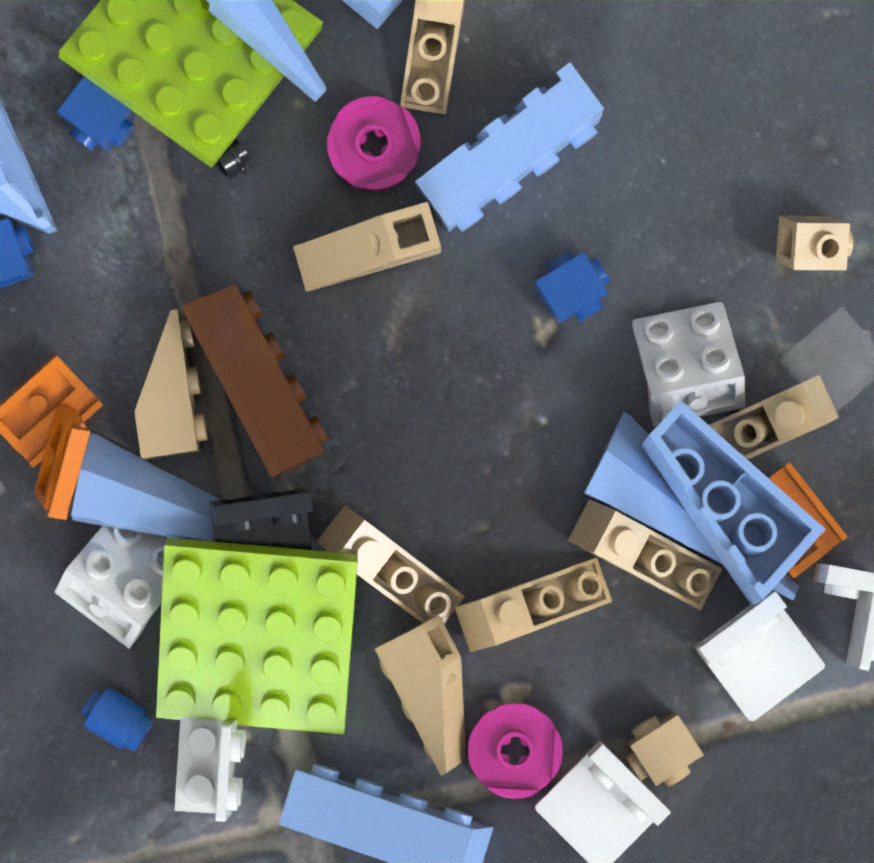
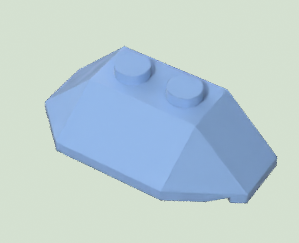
M0 99V215L51 234L57 231V227Z

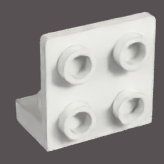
M722 302L638 318L632 321V329L648 386L649 411L653 427L658 426L680 400L699 417L745 408V376Z
M102 526L66 568L54 593L130 649L141 635L150 617L162 604L164 545L166 538L160 535Z
M816 563L813 582L825 584L823 593L857 599L846 664L869 671L870 663L874 661V573Z
M771 591L764 600L752 607L750 604L694 646L750 721H755L825 668L824 662L784 610L787 606L776 591Z
M180 717L174 811L216 813L215 821L226 822L232 814V810L237 811L238 806H241L243 777H235L236 762H241V758L244 759L246 730H238L237 720L222 721Z
M600 740L535 805L536 811L588 863H613L653 822L658 826L671 813Z

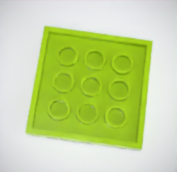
M100 0L59 50V58L212 168L283 79L284 75L208 11L209 3L206 0ZM272 0L303 51H305L321 31L323 22L293 0Z
M166 538L163 562L156 718L180 720V717L221 721L233 719L237 720V725L344 734L358 554Z

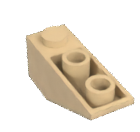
M416 0L400 103L403 108L446 115L465 0Z
M428 202L386 213L293 246L306 292L441 253L440 241Z
M178 309L170 310L134 411L141 459L145 460L202 452L200 441L208 440L204 412L196 413L194 395L201 394L199 371L197 366H189L187 348L195 347L194 333L188 320H183L182 313Z
M820 375L716 421L709 426L746 459H750L822 427L839 418Z
M591 499L587 502L568 539L569 542L699 610L704 606L722 571V568L618 511Z
M346 504L317 540V543L328 552L358 554L357 575L422 623L439 615L445 624L454 612L455 607L465 597Z
M593 558L457 606L455 610L469 650L473 652L499 645L611 603L612 599L598 559Z
M437 615L375 648V651L380 659L382 672L391 680L402 701L404 714L413 722L424 743L426 756L435 764L442 776L466 760L461 656L443 621Z

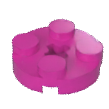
M378 96L362 97L345 105L332 123L327 138L329 159L336 173L354 189L370 192L389 190L405 181L416 168L421 149L420 132L410 112L395 102ZM369 132H375L377 138L385 137L388 141V144L381 148L382 154L373 157L370 151L363 152L360 145L367 142L366 134Z
M511 702L498 705L492 710L485 712L470 733L468 741L470 767L479 782L485 785L491 792L501 797L519 799L539 792L557 774L562 761L563 747L557 729L547 715L529 704ZM511 737H520L521 745L528 746L529 748L528 755L520 756L519 763L516 764L510 763L509 755L501 754L502 745L510 744Z

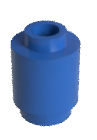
M109 686L103 694L95 689L80 713L87 717L83 727L117 748L123 750L126 747L133 752L138 749L154 723V719L145 714L147 709Z

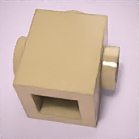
M779 215L776 250L777 263L792 270H846L847 257L851 255L853 250V235L850 230V223L833 216Z
M673 712L661 721H658L656 716H652L633 728L631 732L635 737L627 742L633 753L628 755L626 759L640 781L649 776L655 786L664 781L666 786L670 787L689 775L691 771L688 765L704 754L678 714Z

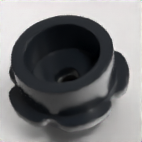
M235 138L218 159L216 165L231 180L239 173H242L243 176L247 174L244 164L250 161V157L241 143Z

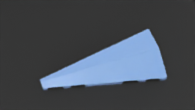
M206 0L209 3L208 11L312 100L316 102L326 91L325 84L272 0Z
M623 412L583 493L723 565L641 446L649 434L631 415ZM786 574L772 591H776L778 594L794 600L799 586Z
M90 433L78 475L71 516L73 521L160 535L167 538L214 542L209 501L220 499L141 459V457L107 439Z

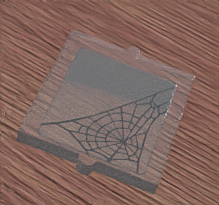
M841 306L779 361L799 384L820 375L834 408L838 412L874 381V342L870 339L872 333L868 330L863 331Z

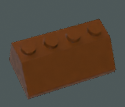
M235 284L181 306L271 478L279 479L326 454L322 443L328 441L329 438L317 415L309 419L307 418L300 404L307 396L295 374L293 373L286 377L281 369L278 360L285 357L273 332L264 336L255 320L263 316V313L251 291L249 290L242 294Z

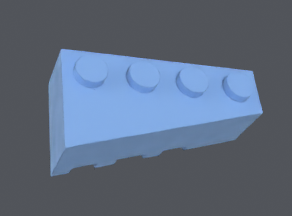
M570 62L556 72L560 77L558 83L548 90L545 86L535 88L522 98L523 101L515 107L514 110L517 113L510 118L507 114L498 117L476 136L477 142L473 145H470L469 142L463 144L415 181V188L423 199L428 202L429 207L448 232L458 226L461 232L465 231L484 216L480 209L489 202L496 199L499 204H502L522 189L518 181L532 171H534L537 177L542 175L560 161L556 155L559 151L570 143L577 149L598 133L594 126L599 123L604 107Z
M681 400L641 444L752 607L764 600L825 530L823 526Z
M313 763L311 770H295L278 825L388 863H483L494 827L473 821V816L450 808H445L444 811L427 806V800L406 793H401L400 797L383 793L384 786L365 779L357 778L355 784L338 779L340 771L324 765Z

